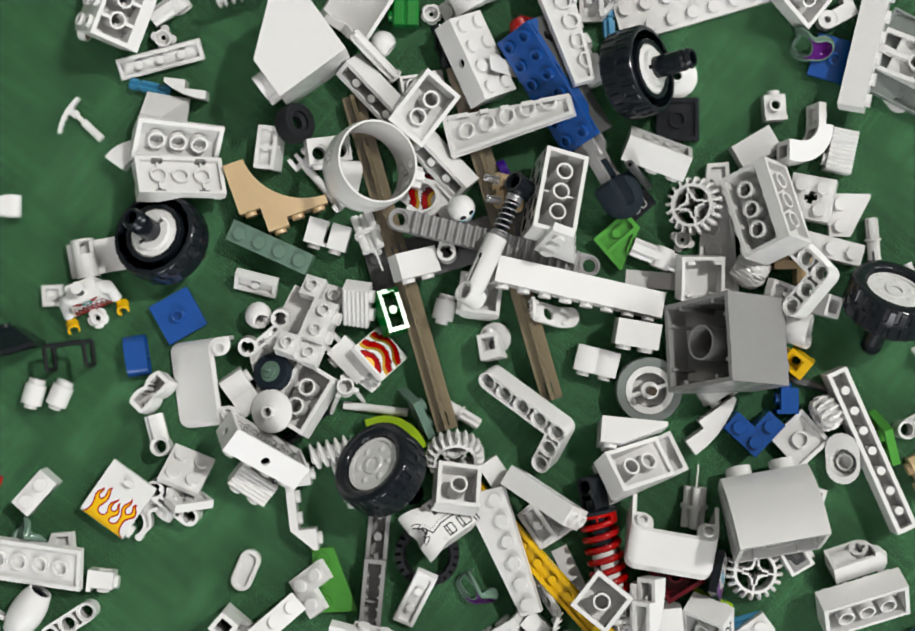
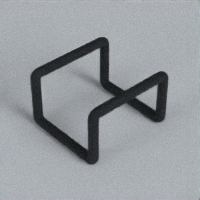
M79 339L44 344L42 346L45 372H55L58 370L56 347L81 344L84 366H96L94 341L92 339ZM86 343H90L92 358L90 363H88ZM46 348H51L54 366L52 368L48 366Z

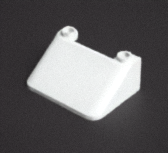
M234 335L180 342L172 347L174 380L178 383L175 389L179 419L183 426L187 428L217 426L222 423L230 411L240 415V412L234 406H221L215 356L225 355L230 350V340H234Z

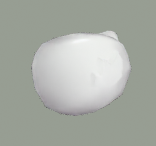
M810 313L806 318L799 319L785 314L787 322L786 343L803 349L811 347V334L815 316Z

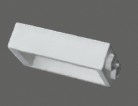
M511 465L500 483L565 527L577 531L587 520L586 516L589 512L518 467Z

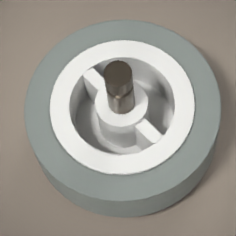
M641 357L634 359L622 368L616 379L615 395L621 409L632 418L662 421L674 413L682 398V393L668 392L667 362L658 358Z

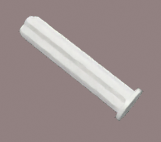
M358 29L353 30L349 34V39L376 66L390 84L400 77L401 71L399 69L396 70Z

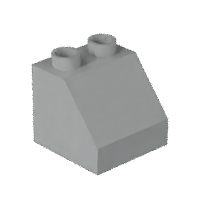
M726 290L665 305L668 392L683 394L756 392L789 386V361L786 343L787 322L782 309L784 298Z

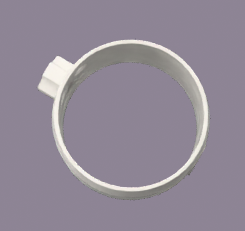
M363 120L348 126L333 138L323 158V177L328 190L343 206L359 212H375L391 206L402 199L409 189L419 190L425 177L423 167L417 166L416 153L409 138L398 127L383 120ZM364 133L371 135L384 143L391 151L397 165L398 181L396 189L389 200L367 198L357 192L347 181L341 167L340 154L343 141L348 134Z

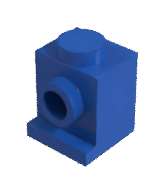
M789 383V386L777 388V392L773 394L774 405H777V408H773V413L799 414L798 387H792V383Z

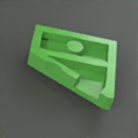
M876 409L868 411L867 413L892 466L901 464L893 428Z

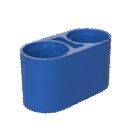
M146 334L123 337L122 344L128 377L151 375L152 366Z

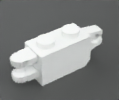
M334 331V339L338 343L333 347L328 345L326 351L329 358L327 360L335 368L339 366L345 372L343 375L346 378H350L356 384H361L372 393L381 385V382L373 376L351 351L356 344L347 335L341 338Z

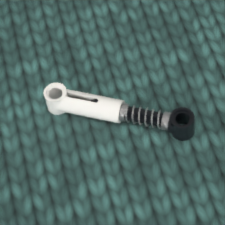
M519 171L512 172L505 180L507 196L505 197L506 201L503 202L504 207L500 208L502 212L498 213L499 217L496 218L497 223L493 224L494 228L486 233L465 281L461 282L456 288V300L472 310L481 308L485 303V290L507 243L505 239L508 233L506 231L511 229L509 224L513 223L511 220L515 218L514 213L518 212L516 210L517 207L519 208L522 202L532 197L535 192L534 182Z

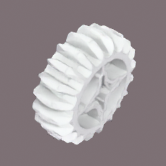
M695 176L693 180L687 177L685 183L678 181L679 188L671 187L675 193L667 195L671 202L665 203L667 207H671L670 210L666 211L667 215L672 216L669 222L675 223L674 228L677 230L681 229V233L686 234L689 231V234L692 236L696 232L700 235L704 234V229L711 231L710 224L718 225L715 218H722V214L718 213V210L724 209L723 205H719V202L724 200L723 197L718 196L721 192L720 189H714L715 183H708L706 178L700 180L698 176ZM695 189H702L707 194L708 199H700ZM686 195L685 202L681 204L683 197ZM695 202L699 203L697 206L694 207L695 210L690 209L692 208V206L695 205ZM709 207L706 216L703 217L704 210ZM681 213H689L694 223L685 221Z
M458 428L455 432H451L448 429L445 434L440 432L438 437L433 436L432 442H428L425 453L426 464L431 473H434L439 460L481 466L484 462V448L479 438H475L474 433L468 434L466 429L463 432H459ZM468 452L471 453L470 457L466 456ZM440 454L444 456L443 459L439 457Z
M779 556L766 558L770 569L761 567L760 560L749 561L741 565L739 563L734 564L733 559L727 557L728 562L731 563L726 567V570L730 571L725 575L726 579H730L727 585L729 587L734 586L732 591L734 593L739 592L741 598H744L747 594L748 599L752 600L755 594L756 598L761 600V593L769 597L767 590L770 589L775 592L776 588L773 584H781V581L776 579L777 576H783L781 571H777V569L783 567L781 563H776L780 559ZM754 567L760 570L757 572H753V575L749 572V570H753ZM737 572L747 576L748 587L739 582ZM767 577L765 582L756 586L760 578Z

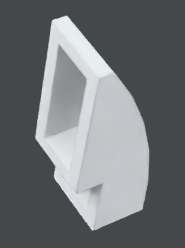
M728 396L720 405L711 408L696 419L700 428L683 439L693 454L697 455L719 434L733 411L737 400L735 396Z
M651 575L637 577V600H632V631L659 630L664 608L665 577Z

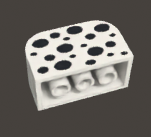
M547 145L537 158L531 173L530 180L535 184V192L532 197L525 201L520 230L521 237L538 241L554 222L577 230L589 162L588 156Z

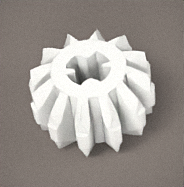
M829 394L817 396L809 402V415L822 431L829 432L835 430L842 424L844 420L843 411Z

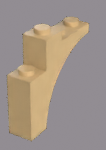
M243 159L222 166L240 217L251 219L258 216V212L262 211L270 235L281 236L286 234L287 229L291 228L288 220L297 221L305 218L304 214L310 212L317 214L325 211V207L329 206L325 194L316 197L297 198L272 191L251 174Z

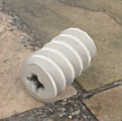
M342 435L341 442L334 437L333 444H330L326 439L323 447L319 441L316 443L315 449L311 444H308L313 466L315 464L318 469H322V463H324L326 467H330L331 460L337 465L341 452L350 440H347Z

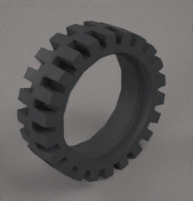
M405 530L397 542L395 559L402 576L411 582L416 571L408 564L406 550L413 537ZM457 540L447 547L449 552L448 561L443 569L434 573L438 575L434 586L444 583L455 572L459 561Z

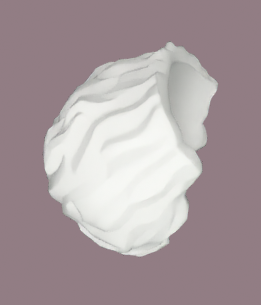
M740 252L729 274L741 287L752 290L765 283L771 271V265L767 266L745 259Z

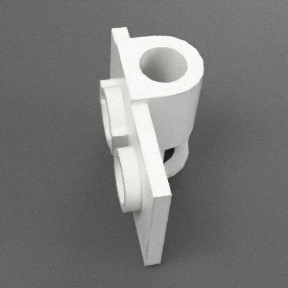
M115 236L94 240V238L76 239L70 241V245H66L72 279L82 280L90 276L100 277L101 274L126 270L116 254Z

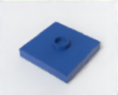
M819 32L817 37L829 36L833 39L835 48L827 59L809 61L805 75L841 85L852 42Z
M187 286L149 307L169 345L208 325Z

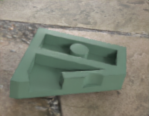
M405 386L399 389L398 392L409 405L408 410L420 432L428 440L436 436L433 430L435 424L429 415L427 416L425 412L427 406L424 400L416 397Z

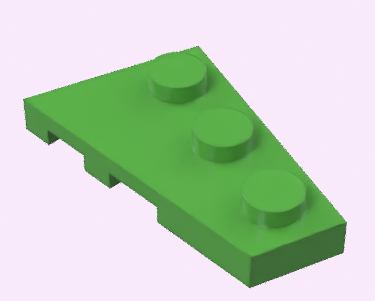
M327 546L320 547L319 550L312 549V563L323 558L333 575L332 579L319 587L329 605L322 613L358 611L359 609L354 601L335 547Z

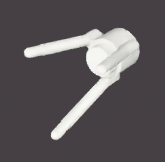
M344 375L340 376L337 383V393L329 412L331 415L334 413L341 397L348 398L355 394L362 403L366 402L359 389L354 387V382Z

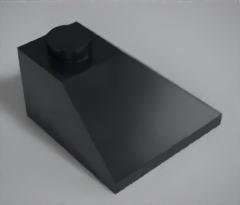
M11 323L0 325V357L46 344L44 339L20 326H11Z

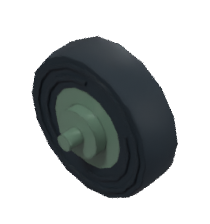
M275 353L263 355L254 367V381L263 390L276 389L280 391L288 385L291 379V364L287 358Z

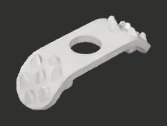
M531 296L528 301L530 303V317L536 322L563 329L572 328L579 322V313L575 308L558 307L540 302L535 299V296ZM544 309L549 310L551 314L550 320L545 317Z
M533 577L540 599L553 616L551 619L554 625L552 631H557L561 628L559 624L563 621L561 616L564 612H561L553 596L536 577Z

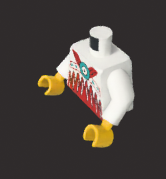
M94 276L65 286V294L59 300V307L64 320H67L66 328L70 335H72L70 329L73 327L78 328L79 332L81 331L79 321L74 317L88 313L92 309H98L99 307L116 302L118 315H123L122 308L130 312L129 301L121 299L122 295L113 282L101 280Z

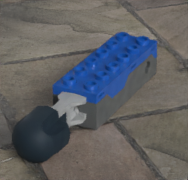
M521 15L515 18L509 24V34L499 41L497 45L531 100L567 93L571 95L577 116L547 126L560 149L571 152L575 151V153L589 157L588 164L601 184L595 190L594 195L604 211L609 216L619 220L633 217L642 207L643 192L633 174L628 170L619 173L606 152V140L602 133L613 126L587 84L573 88L544 15L536 18Z

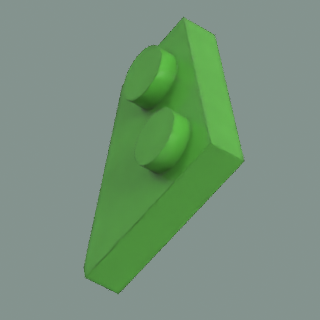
M632 217L616 219L592 240L614 266L621 271L640 227Z

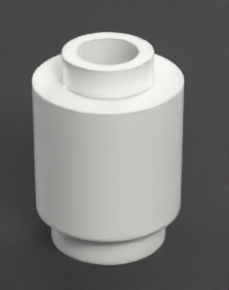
M440 293L439 298L436 297L432 318H436L435 323L447 326L448 322H453L457 305L455 296Z
M29 377L28 381L25 382L20 402L24 403L23 407L36 410L37 406L42 407L47 386H45L46 380Z
M57 378L56 382H53L46 398V402L49 404L48 407L59 412L61 409H66L74 391L72 389L74 384L68 380Z

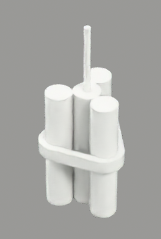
M363 212L359 216H352L350 220L355 231L354 238L359 242L363 255L374 253L381 270L384 271L378 256L383 253L381 248L385 246L380 234V225L376 223L372 212Z
M697 464L695 486L684 485L683 501L680 502V507H682L680 526L688 527L692 530H697L701 524H704L705 510L708 509V505H706L707 487H697L700 464Z

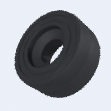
M291 103L284 106L275 115L276 131L286 143H301L309 139L314 133L315 122L313 115L301 103ZM292 118L295 120L297 124V129L293 124Z

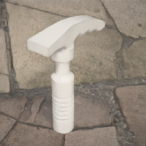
M76 96L61 117L58 125V134L63 133V128L66 125L65 122L71 115L99 143L102 142L105 136L87 119H84L78 110H75L81 101Z

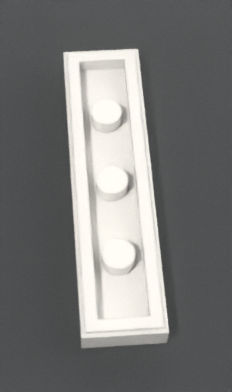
M199 37L119 58L115 61L121 81L204 60L206 57Z

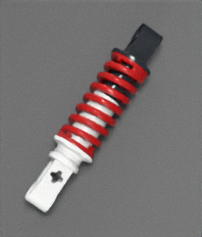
M599 473L581 477L577 481V489L581 507L589 512L586 516V521L589 522V525L582 526L580 532L591 533L590 537L582 539L583 544L593 543V548H588L584 551L586 556L592 555V560H588L586 563L588 567H594V571L589 573V578L599 569L630 594V584L626 582L628 572L623 570L626 567L624 559H621L624 555V550L619 547L622 544V539L616 536L620 532V528L614 524L618 520L617 506L609 505L607 490ZM630 604L613 624L612 629L614 631H632L628 610Z

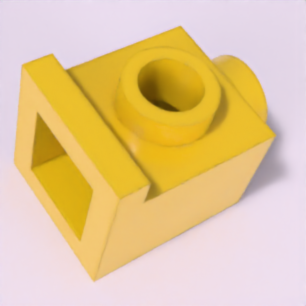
M795 345L792 349L787 347L789 372L801 380L816 360ZM794 356L800 358L799 363L793 361Z

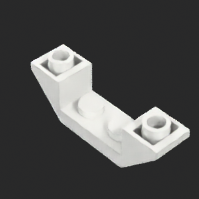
M311 461L307 462L310 470L298 486L312 485L313 479H316L315 466H311ZM287 486L285 492L290 532L313 550H319L320 544H323V532L318 530V525L301 527V524H304L303 511H299L298 503H301V492Z

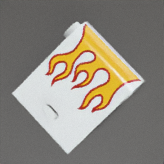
M114 459L80 509L122 540L125 537L129 539L136 530L134 526L135 520L157 491V488L120 461Z

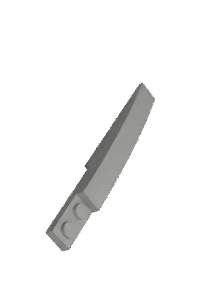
M391 515L385 517L369 516L359 622L365 621L381 627Z

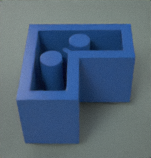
M764 409L752 423L738 411L734 410L722 429L751 456L756 458L785 425L769 410Z

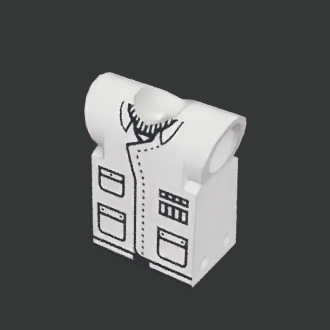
M431 499L422 505L421 508L412 509L402 514L398 521L407 533L418 542L421 551L432 563L443 549L474 528L480 519L477 514L473 517L431 511Z

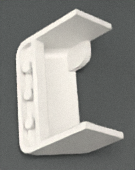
M633 494L626 514L625 563L629 567L639 570L698 580L708 579L713 570L719 539V508L715 507L709 523L701 524L697 529L696 535L653 528V518L647 513L637 511V494Z

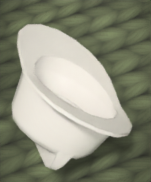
M836 433L830 436L825 445L827 474L836 483L849 484L856 480L860 472V450L858 443L853 437L845 433Z

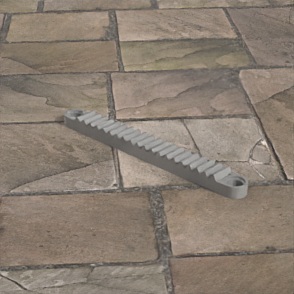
M403 208L393 209L387 217L388 226L394 231L479 251L486 233L490 232L487 228H480L479 226H472ZM395 214L404 216L405 222L403 225L398 226L393 223V216ZM512 234L506 235L505 240L507 243L501 254L503 256L591 276L596 275L600 270V262L593 255L576 251L575 264L555 257L540 255L538 251L534 250L536 243L534 240L513 236ZM586 260L593 263L594 269L592 272L584 270L583 263Z

